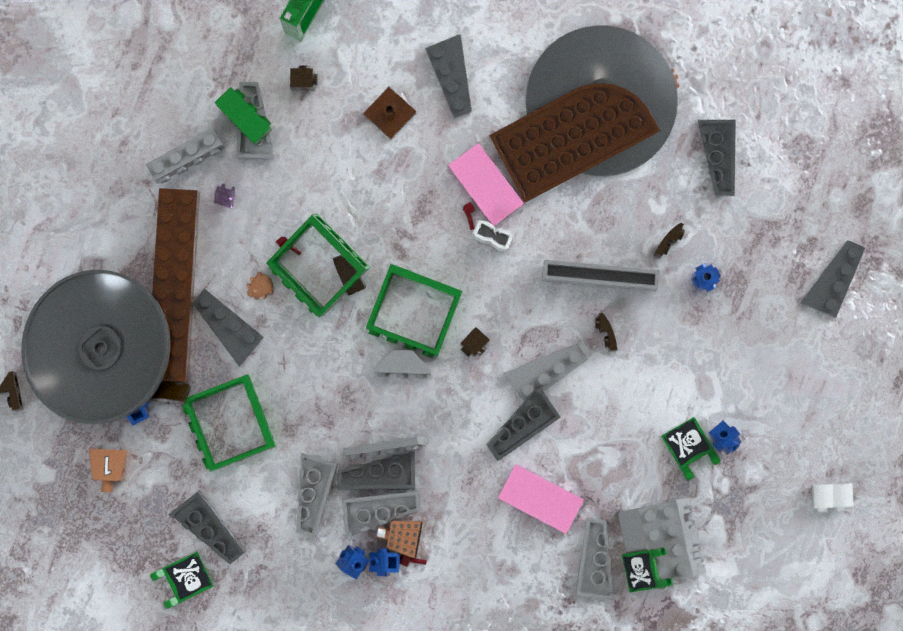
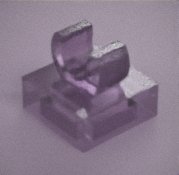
M224 183L221 187L217 186L214 203L233 208L236 194L235 187L233 186L231 190L227 189Z

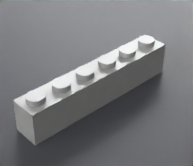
M544 260L542 281L656 292L659 286L660 270Z

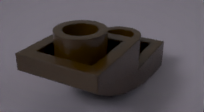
M679 223L669 231L660 242L654 256L661 258L663 254L667 255L671 244H668V241L674 244L677 240L681 241L685 232L682 229L683 223Z
M342 255L333 258V262L344 286L357 271ZM362 277L348 290V296L366 288Z
M599 313L598 318H595V328L599 329V334L607 333V336H604L605 348H608L609 352L617 351V342L611 324L603 313Z
M162 381L150 399L166 404L174 402L185 405L191 387L189 384Z

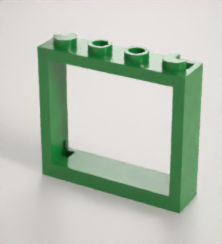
M289 0L280 16L284 33L301 42L325 0ZM287 12L292 14L290 20L284 18Z
M318 213L312 214L266 262L272 270L271 273L276 276L278 275L282 279V284L286 288L292 289L296 293L295 297L300 302L305 303L309 307V311L319 318L324 316L371 268ZM312 226L357 271L324 307L279 262Z
M390 264L366 329L369 330L368 334L378 338L380 335L387 337L386 341L396 345L398 342L405 344L404 348L413 351L419 349L423 351L422 355L433 358V356L438 357L462 291ZM393 275L454 298L435 348L374 326Z
M248 374L187 398L186 404H182L185 415H189L191 420L188 423L192 433H196L198 438L195 441L199 451H203L205 457L202 458L203 464L210 472L277 447ZM243 384L266 444L215 464L192 403Z

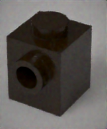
M307 65L290 68L291 91H314V85H318V74H314L313 68Z
M475 327L460 343L462 346L460 350L468 357L470 355L473 357L478 355L480 357L487 350L485 345L490 339Z

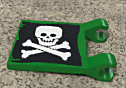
M695 417L661 436L688 481L694 477V474L688 467L689 464L707 454L713 465H717L721 461Z
M665 547L622 554L630 593L673 586L672 578L660 580L655 557L666 555Z
M198 552L150 574L153 581L166 576L175 597L164 602L166 609L213 587V583Z

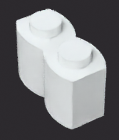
M483 220L478 221L473 232V237L476 240L485 244H491L495 249L503 252L508 251L514 237L507 230L496 229L494 225Z
M852 483L812 485L813 508H818V512H829V508L837 507V511H849V507H854Z

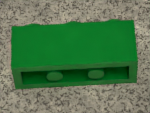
M230 87L214 103L257 146L272 131L270 127L271 122L265 116L261 118L256 113L258 109L251 102L247 104L243 100L245 96L238 88L234 90Z

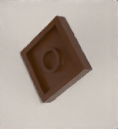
M388 86L363 115L392 140L417 111Z

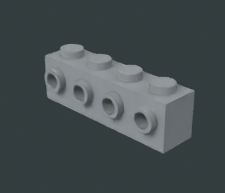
M211 128L150 161L146 166L155 182L163 184L169 181L173 175L186 172L188 167L201 164L210 155L215 156L222 151L221 149L225 147L215 129Z

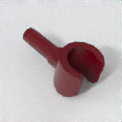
M469 202L463 206V211L468 219L470 230H473L475 228L470 213L476 210L473 204Z
M280 237L276 243L281 248L288 239ZM295 246L291 248V250L298 255L302 253V251L297 249Z
M403 554L400 556L399 564L408 567L410 562L426 565L427 560L416 559Z

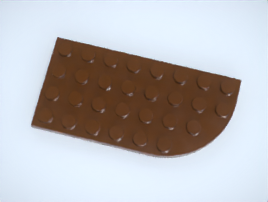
M595 83L579 87L489 136L524 203L661 130L649 108L637 95L617 85Z

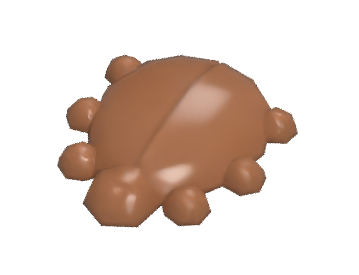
M258 272L255 277H250L251 284L248 283L246 285L249 289L247 295L249 297L254 296L255 300H258L259 297L266 299V295L274 293L272 279L261 272Z

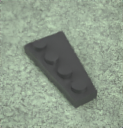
M461 34L425 48L454 119L472 112Z
M698 120L715 196H735L736 120Z
M847 240L800 303L836 318L865 247Z
M205 288L194 300L193 305L240 367L264 337Z
M538 385L486 445L496 460L499 461L561 417Z
M415 451L339 469L338 490H415Z
M201 491L196 492L168 514L180 522L185 529L196 535L201 542L207 544L211 550L228 564L233 563L246 553L245 549Z

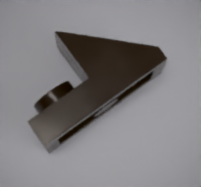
M14 371L8 372L0 384V395L9 393L7 402L12 411L24 410L17 373Z

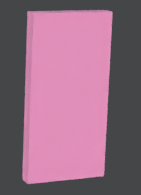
M479 143L448 165L492 225H497L524 205L523 201Z
M517 464L512 469L498 496V499L567 534L584 499Z

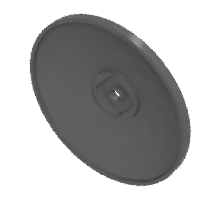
M607 25L576 29L553 42L534 65L526 90L527 115L559 97L589 84H613L631 91L646 104L661 131L581 174L607 177L627 173L650 160L661 149L672 131L678 107V94L674 76L662 54L650 42L634 32Z
M87 270L69 275L51 286L39 298L28 316L21 346L24 372L37 398L57 415L67 420L84 424H105L118 421L141 408L156 392L165 375L170 356V332L164 312L155 297L143 285L123 274L108 270ZM100 343H103L105 350L99 354L97 347Z

